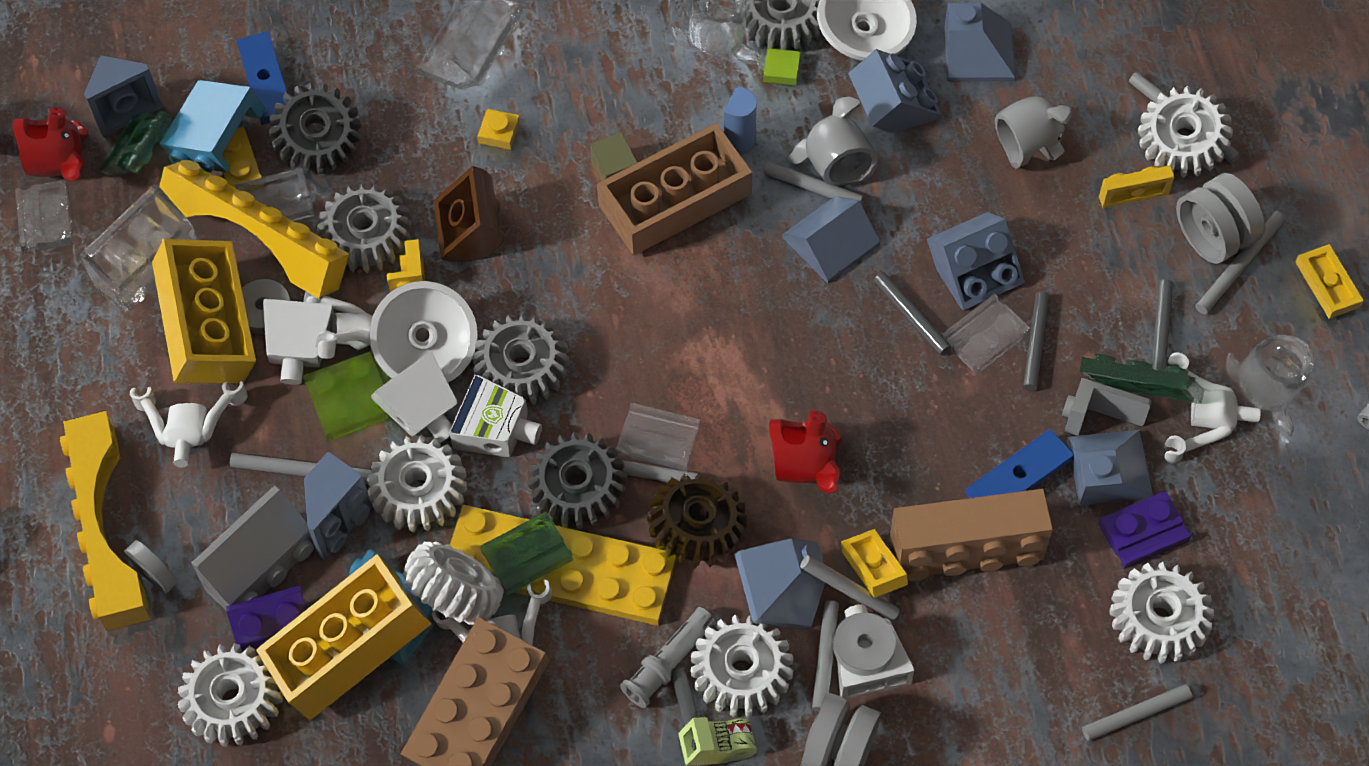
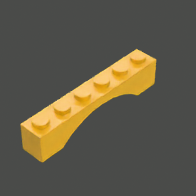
M182 160L164 167L155 201L157 205L181 219L194 215H211L237 223L256 235L272 251L284 268L290 282L318 299L339 290L349 253L337 247L334 241L321 238L311 232L306 225L293 222L283 216L278 209L267 207L255 200L252 194L239 191L227 184L224 178L212 175L201 169L200 165L194 161Z
M107 411L64 421L65 436L60 437V443L65 458L70 457L71 467L66 468V476L70 488L76 491L77 499L71 500L74 517L76 521H81L83 530L77 532V538L82 554L87 553L88 564L83 565V572L88 587L93 586L94 598L89 599L92 617L94 620L99 619L106 631L149 621L151 616L145 586L138 573L123 563L109 548L103 528L102 508L104 494L111 473L120 460L115 427Z

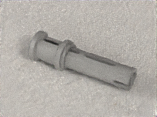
M698 607L654 656L650 655L642 660V667L630 680H624L621 683L620 687L623 693L637 706L646 708L650 703L649 698L661 685L669 683L672 676L671 671L696 645L697 639L705 635L707 627L711 628L716 624V620L711 618L712 615L704 608Z

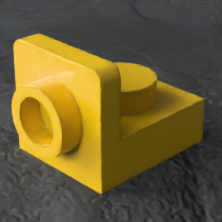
M419 239L405 241L406 254L400 255L401 272L387 274L390 292L411 282L425 281L424 260Z

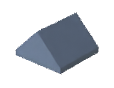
M100 55L84 96L102 137L163 108L150 70L146 64Z
M842 197L830 199L782 234V238L827 284L880 245V240L860 201Z

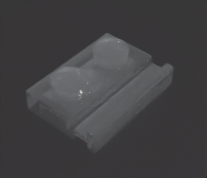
M302 168L235 184L236 189L252 194L255 200L267 207L278 209L283 216L292 221L315 216Z
M65 180L32 185L31 189L26 190L15 188L20 247L23 253H29V249L38 248L40 251L74 244L69 191Z
M993 294L947 329L942 336L951 345L952 351L977 375L1029 334L1030 327L1006 304L1003 305L998 300L996 294Z
M631 403L616 447L617 454L687 471L698 430H700L701 419Z

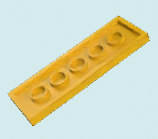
M468 505L462 506L450 543L452 548L461 549L463 553L469 556L473 555L475 560L484 563V567L493 571L494 577L500 580L501 586L505 591L530 596L527 588L529 583H531L534 594L539 595L546 589L544 579H546L552 588V597L549 601L659 626L677 561L676 555L667 558L666 550Z

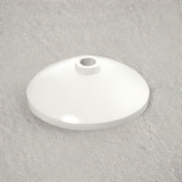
M820 0L817 9L818 24L826 40L839 52L861 61L876 49L890 54H900L911 42L916 29V12L911 0Z
M429 281L411 282L394 289L377 306L370 324V346L378 365L391 378L397 376L431 351L446 381L450 382L466 369L476 349L477 325L469 305L451 288ZM419 328H424L428 331V339L424 342L418 341L415 337V333Z

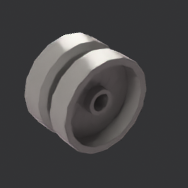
M1222 173L1206 182L1203 188L1198 187L1178 199L1176 211L1181 230L1193 249L1208 262L1215 264L1223 262L1235 255L1238 249L1250 246L1264 235L1265 221L1259 203L1250 189L1232 174Z
M829 693L811 726L800 766H830L832 760H835L834 766H864L871 750L882 712L863 705L855 711L848 726L846 723L850 712L849 700Z

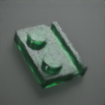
M547 512L480 546L483 556L496 578L499 579L506 595L573 560L571 551L568 550L562 536Z

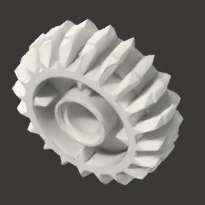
M1188 85L1184 88L1183 94H1178V91L1173 87L1170 90L1169 98L1160 93L1157 97L1158 103L1150 101L1147 105L1148 112L1141 115L1142 125L1138 127V135L1142 137L1140 139L1141 149H1147L1145 151L1146 159H1155L1154 166L1158 168L1170 165L1173 173L1175 169L1180 170V175L1183 178L1187 175V170L1191 169L1196 176L1200 175L1201 166L1211 171L1214 166L1213 160L1221 162L1224 159L1223 151L1230 149L1231 142L1228 139L1232 138L1233 129L1229 127L1231 116L1224 114L1226 110L1224 103L1215 105L1216 97L1214 94L1206 99L1203 98L1204 91L1202 88L1197 91L1196 95L1190 94L1191 90ZM1182 128H1188L1194 133L1183 136L1177 131Z
M422 435L417 443H412L411 439L406 436L404 440L405 445L399 447L397 443L392 441V452L388 453L381 450L379 454L381 462H372L371 468L374 473L368 475L367 481L369 486H371L368 490L370 500L374 501L372 503L374 510L377 513L382 512V518L386 523L394 520V525L398 530L408 523L409 530L413 533L417 529V525L423 524L424 529L429 532L431 528L430 522L436 521L437 524L443 526V515L446 514L454 517L456 511L453 505L462 506L464 501L462 493L467 491V484L464 481L467 475L465 468L461 466V458L457 454L452 455V448L448 444L441 447L436 437L427 444L425 437ZM416 480L425 481L420 487L409 486Z
M424 542L422 545H418L407 559L402 574L407 587L412 589L413 595L422 599L423 604H428L433 608V611H439L446 618H454L457 622L464 621L468 625H473L477 617L489 621L490 617L499 608V603L503 597L504 590L498 578L494 577L493 571L486 569L484 563L475 560L473 555L469 556L463 553L461 549H454L449 544L443 546L439 542Z
M1164 562L1158 564L1156 571H1154L1149 563L1143 565L1142 573L1134 568L1128 575L1129 579L1123 577L1118 584L1119 590L1113 592L1111 599L1115 604L1111 605L1109 613L1116 618L1112 622V627L1114 630H1122L1119 635L1120 642L1129 640L1132 642L1129 648L1131 653L1136 652L1139 648L1144 650L1143 658L1145 661L1150 659L1152 653L1157 654L1160 664L1165 662L1168 654L1175 663L1180 661L1182 652L1190 657L1196 650L1195 646L1202 647L1206 641L1205 635L1210 634L1213 626L1209 621L1214 617V609L1208 607L1212 601L1211 595L1201 594L1205 588L1204 582L1196 584L1191 582L1194 577L1193 572L1187 573L1185 577L1180 575L1179 565L1174 566L1172 571L1166 570ZM1163 608L1170 616L1161 617L1153 609Z
M736 614L732 617V625H727L720 618L717 622L718 631L707 627L705 630L707 639L698 638L696 648L699 651L691 654V662L695 664L691 667V676L697 678L695 681L696 691H705L703 700L709 703L717 699L715 709L718 712L722 711L726 705L730 706V715L732 717L737 715L738 708H745V715L748 718L752 716V707L757 706L758 710L764 713L767 711L766 700L777 705L780 701L778 692L787 693L789 684L786 680L793 678V670L789 667L793 664V655L786 653L789 650L787 640L778 641L780 638L778 628L767 632L768 625L759 624L755 626L751 615L746 619V623H739V617ZM742 660L750 663L752 667L746 671H738L732 665Z
M234 643L231 651L227 652L225 647L219 644L218 654L212 656L209 651L204 650L205 661L203 663L192 660L191 666L195 672L183 673L182 678L187 685L178 687V693L183 698L178 701V707L181 712H185L182 717L185 724L193 725L191 730L194 735L199 737L204 734V739L210 744L218 738L221 746L227 747L230 739L234 737L237 745L242 746L244 741L243 735L249 733L252 739H257L258 734L255 730L257 727L260 726L263 729L269 730L270 724L266 717H278L279 712L274 705L282 703L283 697L278 692L280 688L259 655L256 656L254 648L249 646L242 653L240 645ZM232 689L239 690L235 698L222 700L223 695L227 691Z

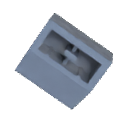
M876 49L848 73L872 127L895 133L936 121L942 117L937 105L938 98L929 88L924 78L926 76L924 69L916 61H909L894 53L890 54Z
M986 212L927 238L936 270L962 310L1025 283L1006 219Z
M329 451L304 478L307 527L318 556L324 561L331 553H336L342 548L348 533L356 525L359 526L364 523L372 507L363 476Z

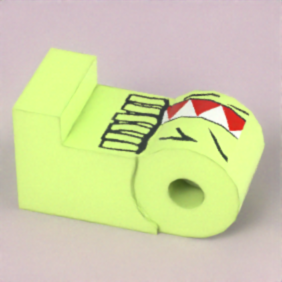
M707 717L692 718L678 733L686 766L739 761L752 757L757 753L751 723L747 719L740 718L729 721L708 722ZM693 739L695 740L697 748L695 751L692 748Z

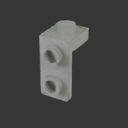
M1081 378L1076 396L1068 395L1062 416L1068 417L1064 432L1078 436L1087 409L1143 426L1152 401L1136 393L1126 392L1104 385L1101 382Z

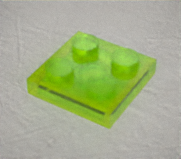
M371 352L303 376L327 441L391 418L371 398V395L383 386Z

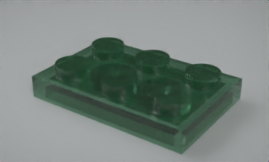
M1095 354L1094 359L1082 357L1079 371L1091 381L1101 382L1104 385L1124 391L1202 404L1205 390L1195 381L1196 378L1188 375L1189 371L1186 369L1167 366L1166 371L1152 369V364L1139 360H1130V365L1116 363L1117 359L1115 357L1104 354Z

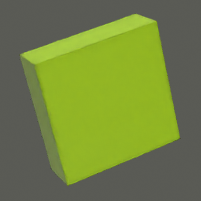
M767 48L763 82L796 86L800 52Z

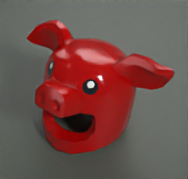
M50 107L48 120L37 121L20 118L13 121V133L19 149L22 167L27 176L53 177L62 175L66 180L77 181L80 178L84 165V160L81 158V143L88 138L89 134L83 124L75 120L71 122L66 120L67 112L65 109Z
M810 410L805 422L770 419L769 435L772 442L777 481L790 483L817 482V486L821 491L826 493L837 491V485L840 481V469L835 463L836 446L841 442V435L833 425L827 422L826 415L820 411Z

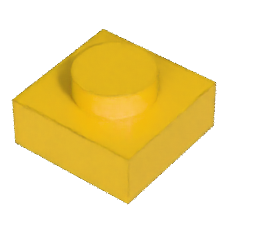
M487 109L477 135L478 143L511 150L520 125V116Z

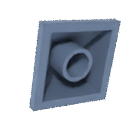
M948 3L944 26L947 80L1015 81L1011 22L982 3Z
M1140 430L1067 437L1068 449L1074 454L1071 465L1079 505L1140 500L1153 496Z
M790 538L741 550L735 554L753 623L808 629L812 626L825 582L801 569L800 565L803 558L807 555L824 564L818 542Z

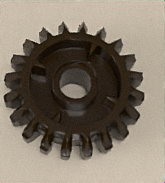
M700 472L695 476V479H691L686 473L681 476L680 481L671 477L667 482V486L661 485L656 495L650 501V510L647 515V524L650 525V537L656 538V549L666 548L665 554L667 558L673 555L678 556L680 565L686 560L692 561L694 568L700 565V561H704L709 568L715 563V559L724 563L729 554L734 555L739 548V544L744 540L745 529L748 523L747 515H745V503L738 502V492H728V482L722 485L716 484L715 476H712L709 481L702 479Z

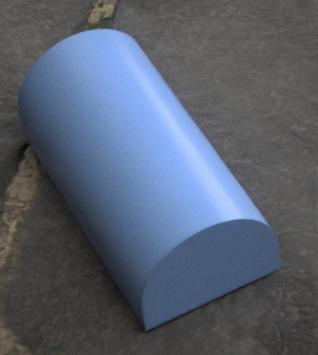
M740 86L735 88L724 110V134L739 154H745L751 151L756 143L757 100L750 90Z

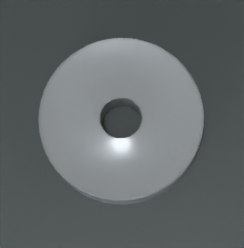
M259 279L242 287L250 333L265 335L264 309H258L260 305H263L264 299L291 301L287 290L280 283L269 279Z
M135 540L124 550L126 556L137 570L162 593H168L177 584L176 578L164 563L140 541Z
M862 612L850 615L839 624L834 637V653L838 662L847 671L861 676L874 675L883 671L894 657L896 648L895 633L890 624L882 617L873 613ZM860 640H868L872 645L869 648H862L858 645V642Z

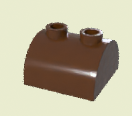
M471 166L434 199L440 256L443 260L468 262L482 259L495 252L504 241V230L499 228L498 220L500 201L495 199L493 178L484 169Z

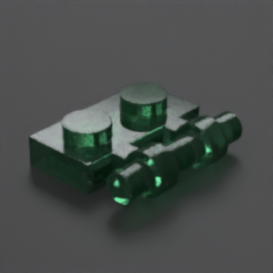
M149 111L133 115L99 169L109 177L127 174L130 171L138 173L142 165L147 164L153 156L152 149L156 142L162 140L168 129L166 126L171 120V116L164 111H159L156 117Z

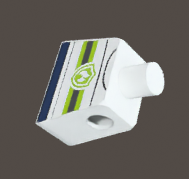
M474 375L449 433L453 449L509 457L514 450L517 440L536 445L541 435L542 424L526 420L528 410L526 400L523 397L481 376Z

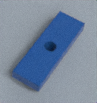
M267 31L236 40L249 86L266 107L260 118L261 125L270 123V115L277 114L274 105L276 103L285 104L283 95L285 92L287 93L270 35Z
M1049 429L967 487L965 495L968 498L1032 490L1071 462L1074 454ZM1019 474L1024 478H1017L1015 475Z

